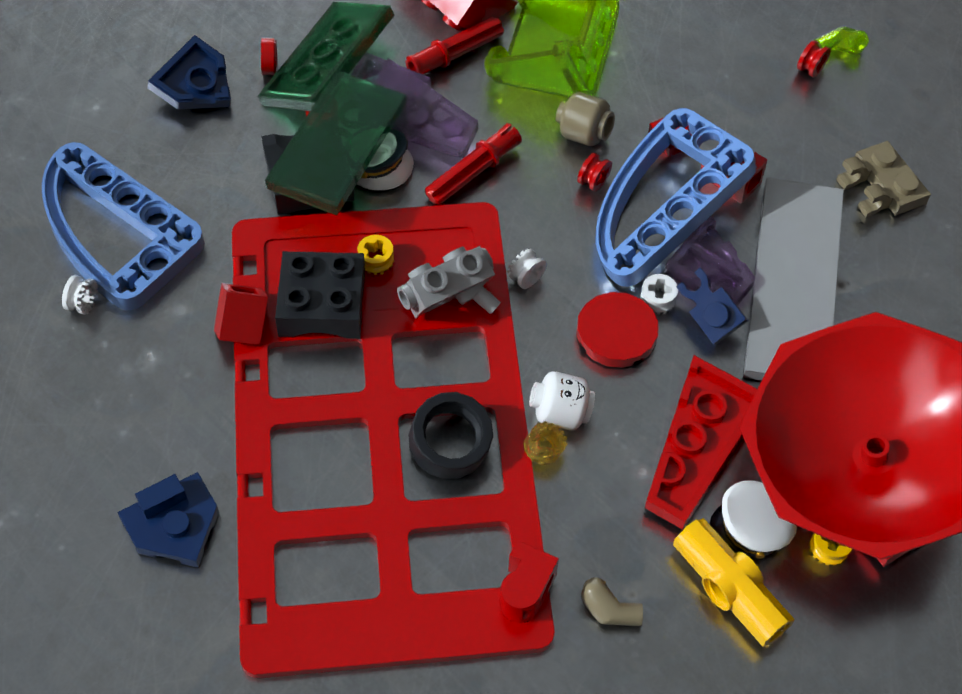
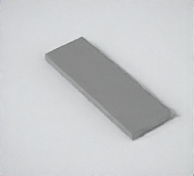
M766 178L743 378L762 381L780 344L833 326L844 189Z

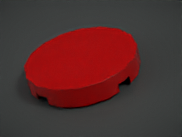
M609 292L597 295L584 305L578 315L577 339L579 344L581 342L582 346L586 349V354L592 360L605 366L621 368L632 366L635 361L647 358L657 343L658 320L653 309L642 299L631 294Z

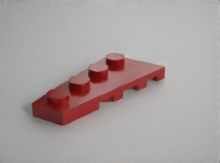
M693 355L646 500L645 509L682 530L685 528L742 440L743 436L739 426L757 388Z

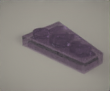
M387 58L358 117L360 126L369 129L386 128L398 130L406 135L409 142L462 159L466 157L479 129L478 120L389 58Z

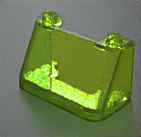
M516 0L522 10L509 50L507 52L503 46H495L490 49L484 63L487 75L498 84L568 98L577 92L595 96L617 22L619 0Z

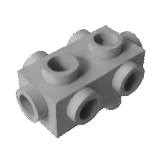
M464 246L446 254L443 257L444 263L436 267H431L430 263L417 267L408 273L410 279L406 284L397 288L398 297L402 305L407 310L411 309L415 318L454 299H457L461 305L473 299L489 314L501 303L483 287L495 273L490 254L485 248L480 246L466 251Z

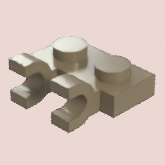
M888 141L856 152L855 157L845 159L842 165L847 171L839 174L836 179L844 190L850 189L866 180L871 184L864 190L868 199L860 201L857 206L865 218L886 208H890L896 216L926 205L931 196V193Z

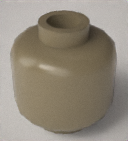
M583 92L574 93L567 101H562L556 113V122L560 123L562 136L567 140L590 147L597 145L601 140L606 141L615 121V114L610 110V105L605 99Z

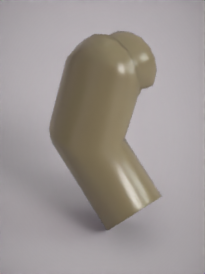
M593 577L584 583L581 592L583 604L600 624L642 626V603L618 602L607 587L606 582L601 578Z

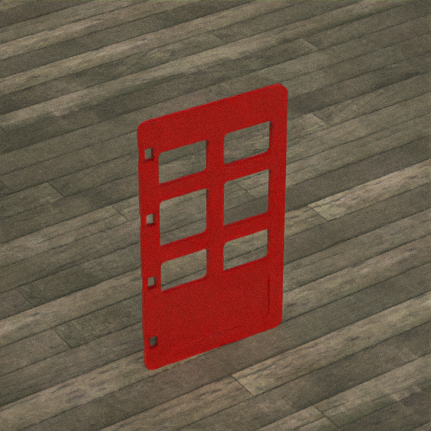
M476 202L244 219L236 223L232 229L233 284L262 288L268 296L260 344L234 342L238 583L240 604L239 636L240 662L244 672L252 678L260 679L533 654L546 651L552 645L555 633L549 591L534 618L527 622L517 623L507 619L500 609L501 587L417 594L412 589L408 540L411 535L416 533L503 526L509 531L511 551L517 540L544 551L497 209L490 203ZM382 235L391 241L394 255L392 268L389 267L388 272L385 270L384 274L377 273V275H374L372 272L367 274V271H365L361 339H347L326 333L278 337L275 314L283 251L358 253L357 247L360 241L367 236ZM463 246L466 251L478 246L488 251L493 261L495 275L483 287L501 302L491 314L473 299L464 305H461L457 299H454L417 318L414 317L411 309L407 310L402 305L398 297L397 288L406 284L410 279L408 273L426 263H430L431 267H436L444 263L443 257L446 254ZM380 249L375 253L369 252V258H374L377 254L383 256V252H380ZM257 261V274L243 275V262ZM481 332L484 334L490 379L488 381L415 388H399L396 386L392 342L395 339ZM353 341L360 342L363 345L366 386L362 391L290 398H273L270 396L268 354L271 349L276 347ZM260 364V380L246 381L245 365ZM458 392L474 398L486 409L487 413H491L495 417L504 490L501 493L418 501L408 500L404 495L399 423L404 419H413L418 408L428 398L439 393ZM445 413V414H439V415L434 416V417H438V416H450V415H455V414ZM364 423L369 427L374 494L373 501L370 504L288 512L274 510L271 435L274 431L278 429ZM263 478V496H248V479ZM357 538H373L377 542L380 594L376 598L295 606H280L277 604L275 551L279 546ZM266 602L267 623L251 624V603Z

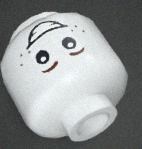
M551 371L544 377L542 383H534L530 394L529 406L536 408V417L541 424L574 431L582 423L587 424L594 408L595 392L589 389L587 380L582 377Z

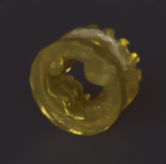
M539 422L525 437L523 443L524 450L533 462L540 465L553 464L566 449L567 442L565 441L567 437L563 436V430H558L560 428L558 425L555 427L553 423ZM539 440L541 442H545L547 440L550 442L552 446L550 448L548 446L544 447L543 445L540 447Z

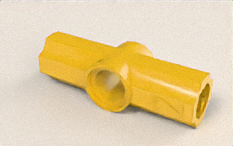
M704 518L691 522L674 539L673 546L702 577L704 590L712 602L723 611L731 610L762 647L772 644L792 626L795 619L764 586L762 573L755 562L743 552L735 553Z

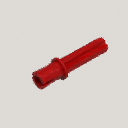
M490 17L443 41L438 39L432 41L430 47L406 57L405 63L409 73L416 79L435 68L448 67L451 60L501 37L504 33L502 22L499 18Z
M506 123L487 140L477 142L475 150L425 188V194L430 202L434 205L442 204L486 168L497 166L499 159L522 143L519 131L515 127L512 128L510 123Z

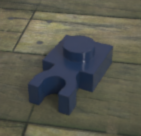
M700 267L694 272L701 280V286L698 290L690 291L684 282H681L676 287L683 296L694 300L697 304L689 313L710 341L717 345L749 320L723 287H720L715 292L712 291L710 277Z

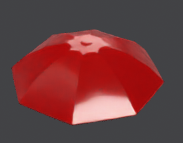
M874 312L780 344L739 426L778 518L879 560L962 533V342Z

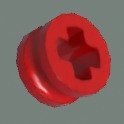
M811 41L801 54L797 69L800 71L807 69L809 76L815 78L827 63L831 49L826 46L820 48L819 42Z
M590 154L579 171L578 183L581 185L588 183L590 190L597 192L610 175L612 161L608 159L601 161L599 154Z

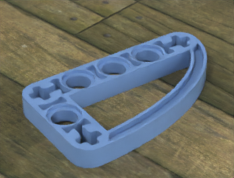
M679 108L667 114L627 158L603 200L597 219L595 238L600 260L610 279L616 284L626 287L636 285L642 281L753 177L757 168L753 150L747 144L690 109ZM708 140L719 142L716 148L709 151L699 148L703 142ZM670 144L704 165L695 176L615 249L614 242L617 225L630 195L646 171ZM708 183H717L721 186L713 194H703L700 192L701 188ZM688 208L693 211L692 215L687 219L676 220L672 218L673 214L679 209ZM661 234L665 236L664 241L657 246L645 245V240L651 235ZM622 264H625V265H627V266H630V265H632V264L634 265V266H633L632 268H630V269H629L628 267H625V266L620 269V266H621Z
M76 142L65 144L48 161L42 179V198L53 233L63 252L85 279L95 280L98 285L96 290L118 308L134 310L143 306L204 249L205 243L201 226L196 221L86 145ZM82 161L85 170L83 171L82 166L76 162ZM107 175L112 178L109 183L103 186L92 184V181L98 176ZM65 179L152 240L114 275L110 274L90 255L69 227L63 215L61 205V192ZM134 194L139 196L138 201L132 205H122L119 203L120 199L125 195ZM154 214H164L167 216V219L162 224L151 225L147 223L148 218ZM177 234L184 239L179 242ZM163 258L168 261V264L160 270L147 268L148 263L153 259ZM125 287L130 290L134 287L136 288L134 292L126 290L122 293V289Z

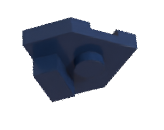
M196 35L148 80L147 88L176 109L230 107L231 104L224 55Z
M198 472L180 481L176 474H173L135 493L137 503L117 512L138 554L155 558L157 556L178 560L181 564L199 568L202 560L204 546L210 530L214 528L219 514L217 504Z

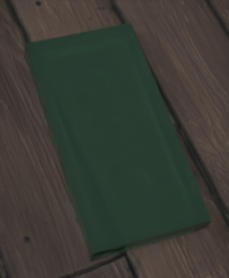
M333 2L259 93L258 98L262 105L320 112L395 16L391 6Z
M337 70L266 177V189L338 215L405 107L406 95Z

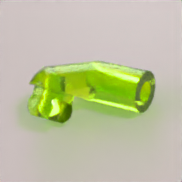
M839 27L813 39L819 42L820 48L826 46L831 51L838 50L850 54L862 52L869 43V37L866 32L849 27Z

